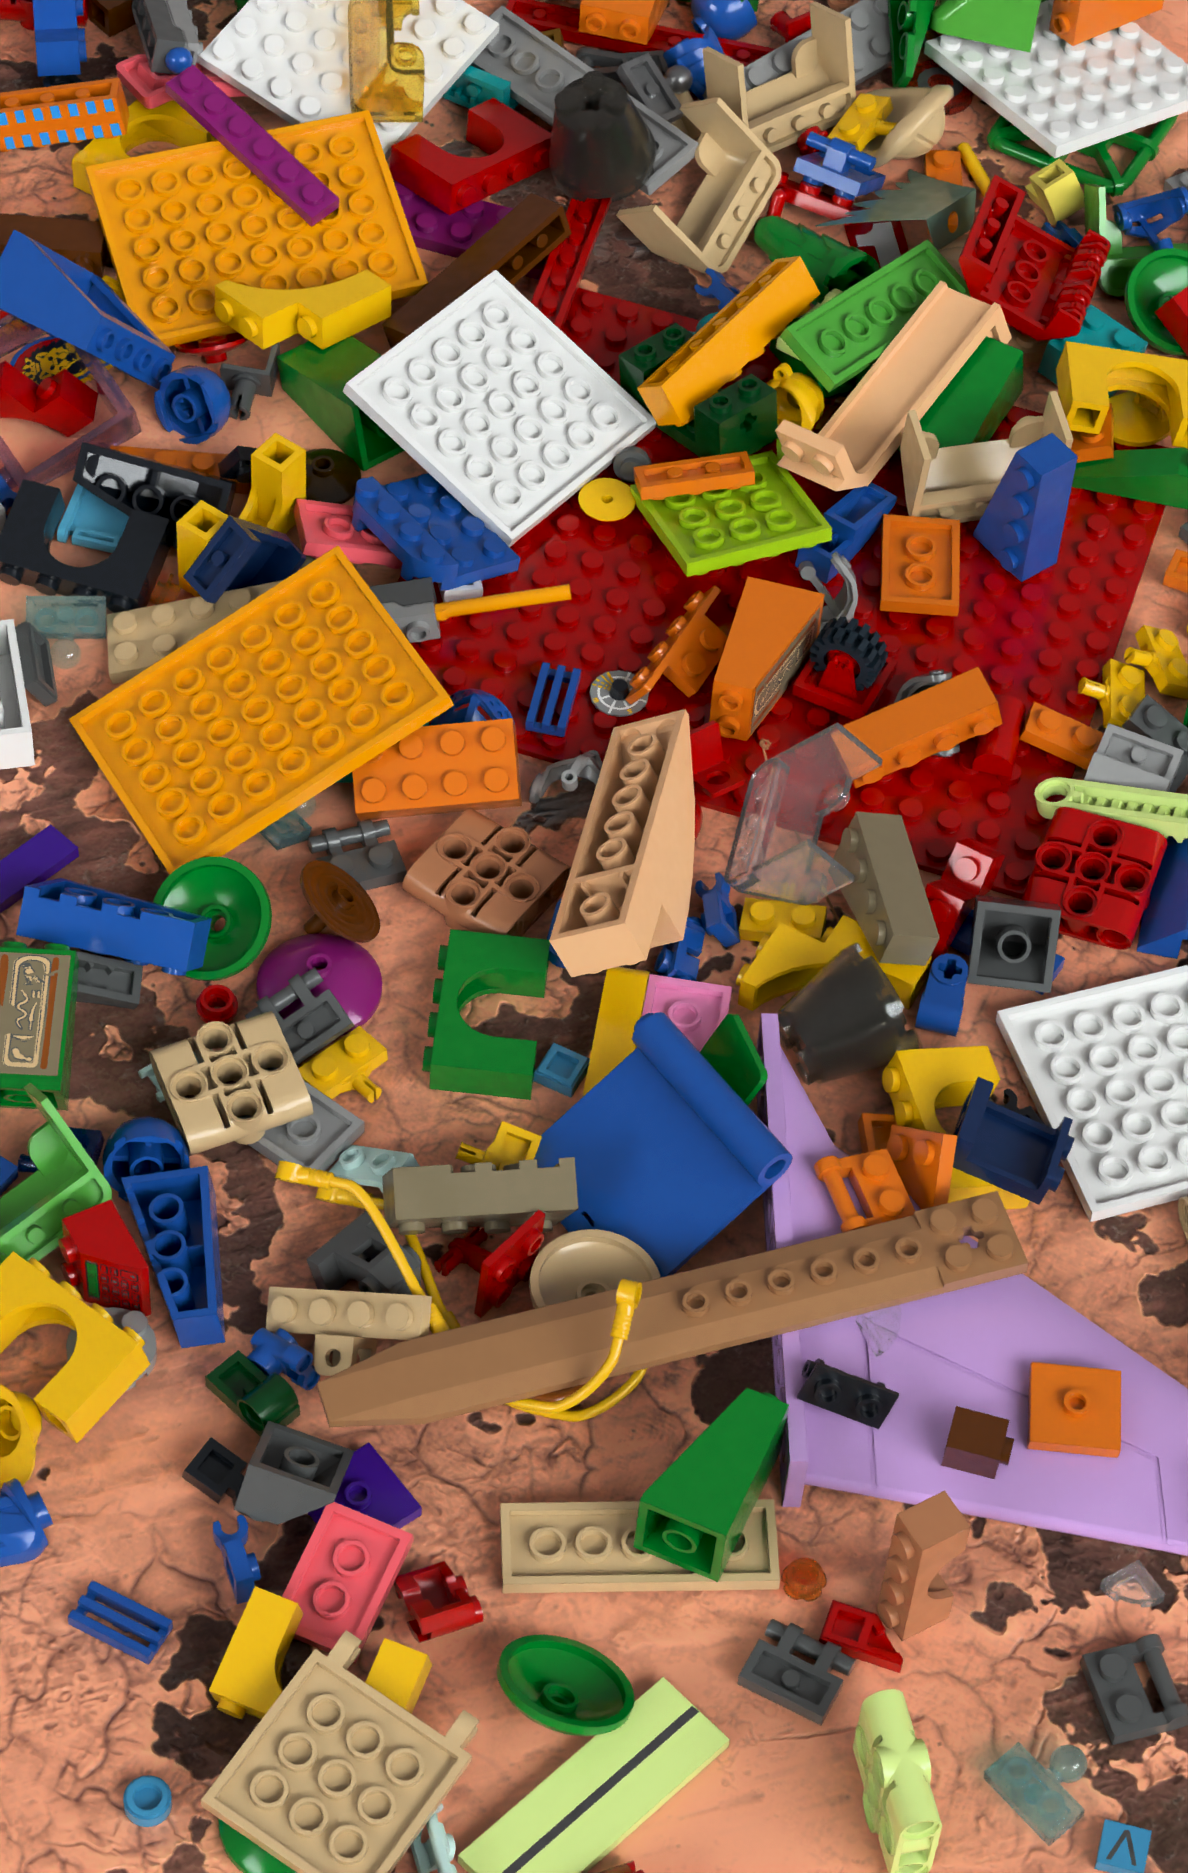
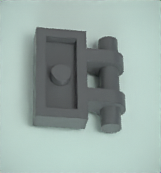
M367 819L357 822L355 827L339 831L335 827L322 830V835L308 838L311 854L325 850L328 856L316 858V860L325 861L341 868L352 876L365 891L403 882L407 874L395 840L378 843L377 838L390 835L391 833L387 819L376 822ZM358 842L362 843V848L343 852L341 847Z
M315 967L302 976L296 974L290 978L288 986L270 998L267 995L256 1002L258 1006L245 1015L246 1019L272 1011L279 1023L296 1065H299L355 1026L330 989L316 998L310 990L324 981ZM300 998L304 1006L286 1019H283L279 1012Z
M772 1619L765 1631V1636L779 1642L778 1645L773 1646L759 1639L738 1676L737 1684L822 1725L843 1684V1679L829 1672L834 1669L849 1676L855 1666L856 1659L842 1653V1647L830 1641L824 1644L803 1634L804 1628L793 1623L787 1626ZM794 1651H797L816 1660V1663L812 1665L792 1654Z

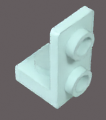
M351 1145L341 1153L339 1160L329 1172H332L335 1177L349 1179L359 1185L378 1187L383 1194V1175L392 1168L419 1166L412 1153Z

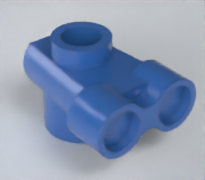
M260 1328L256 1331L250 1341L253 1351L247 1356L254 1365L267 1376L272 1373L279 1375L282 1372L290 1377L292 1382L305 1390H311L315 1387L320 1379V1375L317 1374L315 1367L312 1365L313 1354L299 1346L293 1336L281 1328L275 1333L265 1328Z

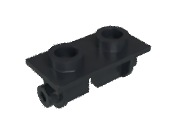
M819 1358L815 1362L811 1360L806 1361L802 1370V1377L807 1378L797 1395L799 1400L876 1429L880 1428L899 1397L898 1392L887 1389L882 1382L873 1383L855 1375H850L824 1364V1360Z

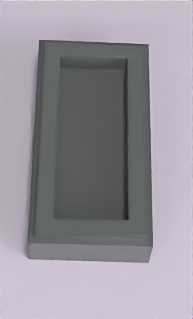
M25 621L15 626L24 686L46 707L56 702L58 698L49 640L31 623Z

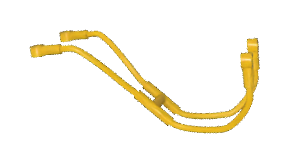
M279 1160L275 1179L293 1184L318 1187L315 1197L318 1200L365 1209L386 1243L412 1295L426 1296L394 1234L379 1209L384 1210V1199L373 1197L372 1193L366 1192L356 1182L335 1177L332 1172ZM404 1235L409 1246L421 1259V1277L428 1296H432L429 1328L432 1334L461 1327L453 1312L446 1309L440 1297L417 1235ZM625 1278L621 1279L616 1294L617 1307L610 1333L613 1339L609 1354L601 1368L584 1386L570 1396L556 1402L526 1398L506 1403L505 1405L546 1418L579 1422L607 1411L629 1395L641 1382L647 1368L634 1371L619 1389L602 1401L582 1410H567L591 1395L607 1379L616 1366L623 1342L628 1339L634 1310L641 1299L642 1283Z

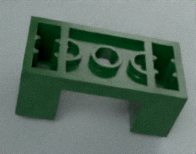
M677 323L670 325L619 355L620 386L650 414L651 412L637 387L694 335ZM750 373L725 389L720 388L718 393L694 406V419L688 424L681 427H676V425L658 426L656 424L655 427L698 457L747 451L749 456L778 439L775 431L778 427L777 390Z

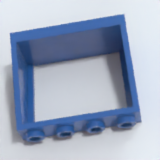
M13 230L0 257V310L52 337L54 335L114 366V368L159 390L162 383L159 381L171 372L172 363L176 357L171 350L101 277L30 237Z

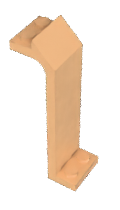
M940 280L818 434L785 419L781 422L775 431L782 445L781 450L784 456L777 465L834 491L868 486L901 445L908 411L916 410L920 421L986 336L1005 344L1011 340L1012 337L1001 305L995 302L990 305L950 289L946 282Z

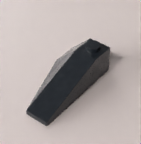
M82 442L73 481L129 517L132 510L135 509L170 519L174 533V540L171 546L176 549V522L200 500L229 516L238 483L200 471Z

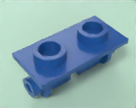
M694 916L687 917L683 941L663 945V949L660 951L654 965V970L658 972L659 976L697 981L700 959L686 953L698 957L702 952L706 931L700 918Z

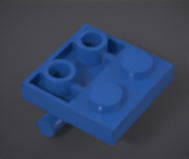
M814 132L809 133L806 145L820 151L797 157L793 171L804 175L803 180L816 186L826 184L836 188L835 193L847 199H855V197L868 195V193L882 189L886 176L873 171L876 157L856 150L854 144L839 138L829 139Z

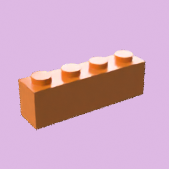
M976 667L834 729L831 733L837 753L856 789L865 784L875 783L883 776L901 768L914 766L920 760L940 751H948L957 744L972 737L987 734L995 727L1002 725L998 702L979 667Z

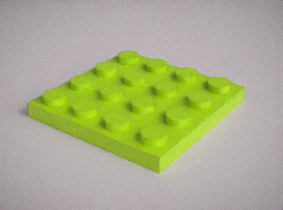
M772 450L749 456L755 471V484L742 486L734 490L719 489L705 491L699 495L684 494L666 497L662 500H641L636 484L630 485V491L636 501L635 505L687 577L704 575L709 571L729 566H740L745 562L765 557H776L784 552L800 548H811L817 544L832 541V527L789 471L777 465L780 460Z

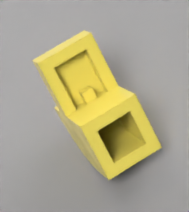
M1060 158L1029 177L1031 183L1025 186L1030 199L1045 212L1050 224L1056 225L1057 221H1063L1084 208L1085 196L1075 172Z

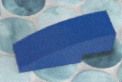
M872 482L866 487L854 488L824 513V518L832 527V541L820 543L811 548L798 549L795 566L798 568L801 562L810 561L816 570V576L820 581L827 584L839 573L830 561L832 559L831 555L837 551L850 562L881 525L883 514H888L897 501V496Z

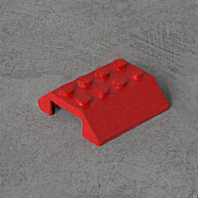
M994 174L958 259L970 296L990 305L994 302L1000 304L1007 324L1014 327L1018 332L1028 335L1037 341L1076 336L1080 332L1087 313L1085 312L1086 308L1089 307L1102 272L1101 267L1104 266L1111 248L1110 242L1105 237L1089 229L1075 249L1017 216L1026 192Z

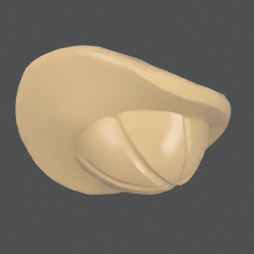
M950 85L891 87L865 93L891 97L894 109L885 121L898 122L887 136H876L862 150V152L876 157V164L873 169L883 166L892 159L901 160L919 157L929 152L933 145L939 143L945 128L944 106L954 97L953 88Z

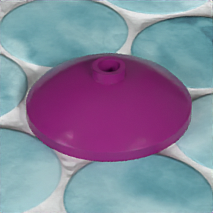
M315 933L289 939L274 948L259 968L256 983L258 1001L266 995L270 998L289 985L288 980L296 974L302 976L314 967L316 969L322 968V970L317 971L324 981L310 991L316 998L330 989L355 1025L341 1036L365 1024L377 1010L382 996V976L379 966L372 955L356 942L334 934ZM298 998L279 1013L283 1019H286L302 1008L304 1004Z

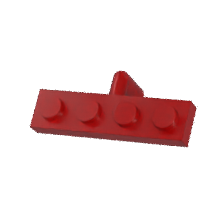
M782 171L781 179L771 195L766 217L771 215L781 217L785 202L832 220L855 216L845 213L863 210V207L854 205V199H847L836 193L832 196L821 192V186L809 184L804 180L801 183L788 179L789 174Z

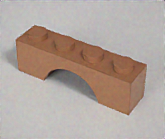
M945 1490L898 1513L896 1516L877 1611L883 1624L888 1629L893 1628L901 1641L949 1618L954 1595L938 1572L952 1559L965 1551L971 1527Z

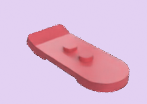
M137 54L116 65L120 82L145 108L152 109L169 101H175L166 93L165 83L174 78L176 74L151 72L146 54ZM196 63L195 66L228 97H247L246 94Z

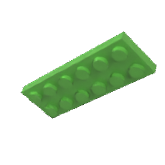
M927 239L786 327L780 337L824 388L831 392L877 361L940 280L946 282L950 289L970 296L964 279Z

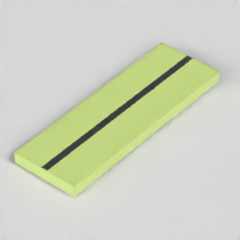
M662 1677L634 1702L628 1720L621 1727L614 1731L594 1736L458 1855V1863L468 1873H587L729 1747L730 1739Z

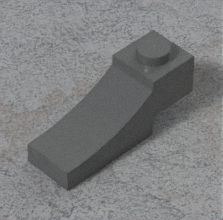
M76 951L79 959L76 1002L103 1004L133 1010L139 1005L143 965H135L130 962Z

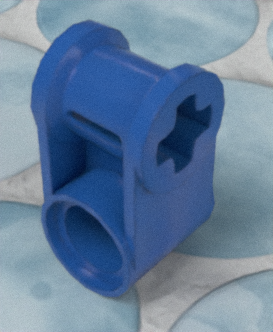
M946 953L934 959L925 992L923 991L915 1028L956 1037L968 978V965L962 957Z

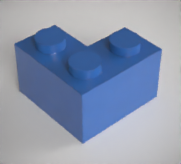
M32 0L38 77L81 75L80 62H87L85 29L77 28V16H84L83 0Z

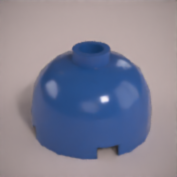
M691 0V12L694 17L691 23L697 33L704 34L705 27L710 26L717 37L737 41L757 26L756 14L748 0L743 2L741 0Z
M185 366L165 375L159 381L162 382L160 389L154 395L156 413L163 427L168 432L175 430L185 436L179 439V441L186 444H199L216 435L228 421L232 405L230 393L224 381L215 372L201 366Z
M150 1116L136 1117L122 1123L108 1137L102 1157L105 1179L113 1189L118 1191V1196L126 1202L128 1200L121 1177L190 1168L188 1147L178 1129L163 1119Z

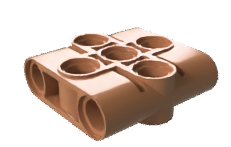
M469 808L410 867L405 875L402 887L407 893L444 914V920L451 929L522 937L563 893L571 867L532 845L529 833L524 829L514 826L504 828L481 813Z

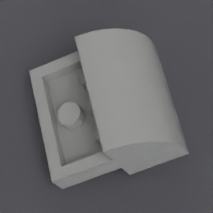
M1108 723L1098 749L1092 756L1084 780L1169 792L1182 761L1184 750Z

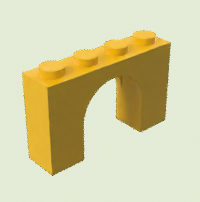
M136 99L128 107L129 120L126 135H119L111 139L95 138L82 150L76 152L71 162L73 186L92 195L85 167L131 158L127 153L132 148L144 143L167 142L179 147H186L216 141L217 139L176 101H169L156 108L147 109Z
M1066 341L1056 367L1059 399L1070 430L1099 435L1110 407L1108 392L1129 390L1143 394L1157 402L1167 414L1172 446L1188 448V360Z
M275 432L251 454V490L239 519L286 534L296 524L293 513L296 498L306 499V450ZM200 500L176 522L179 587L196 597L200 595L183 576L229 517L203 500Z
M988 1046L895 1050L890 1062L882 1073V1085L891 1098L895 1109L897 1125L946 1134L947 1132L942 1128L937 1119L935 1110L943 1107L963 1106L978 1077L994 1083L990 1094L991 1097L1001 1079ZM956 1168L952 1170L948 1203L998 1191L1005 1210L1024 1209L1030 1201Z
M13 1251L0 1264V1354L20 1334L38 1325L60 1324L77 1332L76 1346L69 1361L36 1395L34 1401L46 1421L78 1443L150 1365L142 1348L145 1342L130 1327L125 1326L121 1330L112 1323L113 1318L100 1305L93 1303L91 1306H88L81 1301L80 1293L71 1284L64 1280L58 1284L52 1280L49 1271L39 1261L32 1257L26 1261Z
M254 1587L209 1689L215 1701L219 1702L217 1709L239 1719H243L245 1713L260 1719L265 1716L283 1692L281 1683L282 1664L304 1614L298 1603L259 1587ZM384 1638L365 1683L412 1714L431 1670L432 1663L427 1654Z

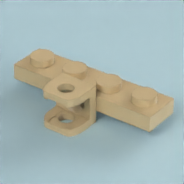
M269 1286L266 1329L276 1332L281 1328L288 1333L315 1334V1371L318 1375L333 1376L355 1365L357 1353L360 1357L359 1362L375 1355L377 1339L411 1340L429 1335L432 1296ZM332 1351H333V1356H332V1364H333V1366L331 1365V1363H330V1361H329V1356H330V1353H331Z

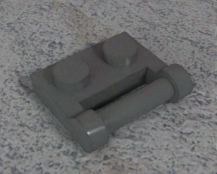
M1158 1634L1146 1635L1133 1643L1082 1655L1080 1665L1112 1745L1176 1730L1188 1725V1705L1182 1703L1162 1655L1165 1648ZM1145 1661L1164 1711L1153 1713L1134 1663Z

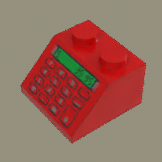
M110 1199L63 1218V1238L58 1239V1243L66 1261L61 1263V1270L66 1282L73 1287L76 1286L86 1302L96 1303L107 1308L115 1307L131 1311L136 1310L145 1314L146 1317L151 1315L148 1265L112 1200Z

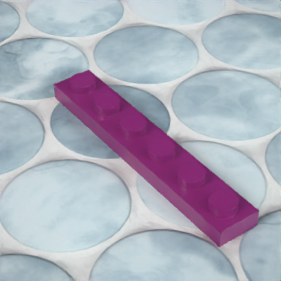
M192 64L165 83L166 93L311 227L339 208V198L196 66Z

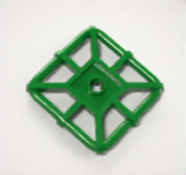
M1002 115L993 124L990 133L987 135V142L991 149L998 150L1003 154L1041 169L1060 158L1075 172L1079 184L1105 186L1106 193L1116 197L1123 195V192L1133 184L1147 162L1155 159L1159 152V145L1174 126L1178 115L1159 121L1148 138L1130 131L1077 150L1084 155L1095 158L1104 177L1064 162L1069 154L1054 158L1015 143L1031 139L1015 126H1010L1011 123ZM1113 143L1137 152L1122 175L1118 172L1108 153V149Z

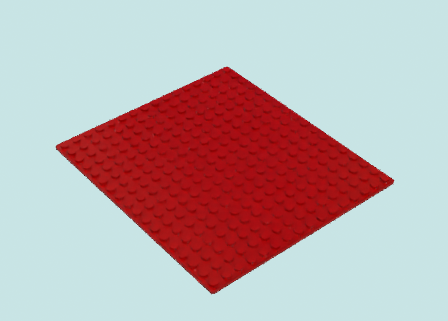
M578 288L562 332L620 385L619 355L674 323L679 324L688 331L696 332V326L700 320ZM770 342L764 347L765 352L761 356L749 361L741 368L742 373L739 377L727 382L721 388L725 389L750 373L766 384L773 379V371L781 362L769 350ZM849 391V392H846V393H842V394H843V395H846V396H849V394H850L852 391ZM836 396L824 399L825 407L823 414L830 404L834 405ZM1012 406L989 441L1008 439L1012 427L1019 419L1025 416H1043V413ZM820 419L817 422H815L812 428V432H814V429L820 421ZM657 427L634 445L643 449L648 454L652 464L700 458ZM776 440L751 455L772 450L777 456ZM1114 442V450L1168 448L1157 444L1145 447H1132ZM896 450L871 482L897 496V501L888 513L889 515L909 516L906 507L901 454ZM613 463L592 479L613 478L622 481L616 476ZM789 471L823 516L828 509L853 490L834 491ZM1072 487L1057 563L1023 582H1020L1010 571L1005 570L1000 562L972 536L980 520L960 523L958 617L880 611L881 523L867 543L849 562L856 576L858 602L854 618L859 620L858 625L861 627L865 623L871 626L869 629L871 634L877 631L881 636L878 642H885L887 646L885 651L888 652V657L898 660L895 675L871 713L894 704L898 691L911 678L937 669L951 671L953 678L979 667L994 696L1010 695L1023 702L1026 707L1025 719L1028 710L1036 702L1090 726L1099 701L1096 698L1078 693L1079 682L1083 677L1101 684L1103 682L1102 667L1110 658H1114L1166 505ZM579 490L510 546L520 557L518 571L481 581L483 597L570 584L571 600L450 617L445 621H440L441 638L413 642L411 645L449 696L460 690L477 689L496 696L505 704L515 722L517 751L519 754L556 763L575 758L590 750H595L598 752L603 763L614 727L686 709L689 714V724L694 729L708 723L713 681L720 660L698 692L689 698L662 674L649 692L647 704L641 711L631 716H611L598 710L592 703L589 694L593 681L598 676L609 671L620 670L636 674L642 667H648L651 663L647 658L648 655L661 641L664 640L666 642L669 637L666 633L667 628L677 617L685 615L687 610L684 608V604L698 590L705 593L714 585L721 590L704 615L727 636L729 635L748 576L818 592L810 580L807 581L801 577L799 569L795 566L798 549L781 553L776 557H765L745 562L740 566H729L709 571L704 575L687 577L636 505L633 511L623 519L610 522L599 521L586 515L580 508L578 502ZM838 573L827 584L822 582L833 599L842 589L844 579ZM400 576L397 582L406 581ZM433 582L438 603H443L438 583ZM542 662L550 663V669L557 670L558 665L566 666V672L571 673L573 668L581 669V679L565 737L525 730L526 718ZM797 676L747 741L721 736L724 762L744 777L745 784L714 799L694 785V793L702 807L788 832H796L799 835L837 846L841 843L844 829L849 827L856 812L902 815L918 869L940 876L944 873L956 842L970 837L1006 854L991 890L1022 899L1035 865L1036 851L1043 844L1051 823V819L1044 818L1037 810L1034 795L1035 788L1045 779L1052 777L1072 779L1076 765L1020 740L1011 778L972 770L979 735L959 743L960 752L953 753L952 756L938 757V755H931L920 760L914 766L901 768L883 776L875 783L865 784L855 789L837 753L831 733L832 730L855 720L792 695L793 684L798 678ZM553 680L547 681L536 722L542 723ZM562 682L551 725L558 726L569 683ZM469 703L456 708L454 712L468 707ZM478 706L477 710L484 718L492 720L486 711ZM762 738L772 743L769 749L765 751L773 784L770 783L763 750L759 744ZM715 776L707 782L713 785H720L726 783L729 778L726 776ZM1053 795L1048 797L1046 801L1058 802L1063 800L1065 796Z

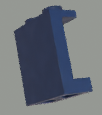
M229 515L183 577L206 602L215 604L225 591L285 580L299 570L305 562L306 556L286 534Z
M978 1077L963 1103L953 1135H957L953 1168L1036 1204H1040L1048 1190L1053 1192L1057 1190L1064 1175L1065 1168L1059 1166L1060 1160H1066L1074 1142V1137L1068 1135L1073 1120L1064 1116L1058 1128L1053 1129L989 1101V1097L994 1083Z

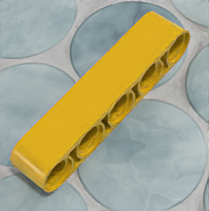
M623 967L607 969L583 1096L636 1049L632 1036L636 1022L642 1017L649 971Z

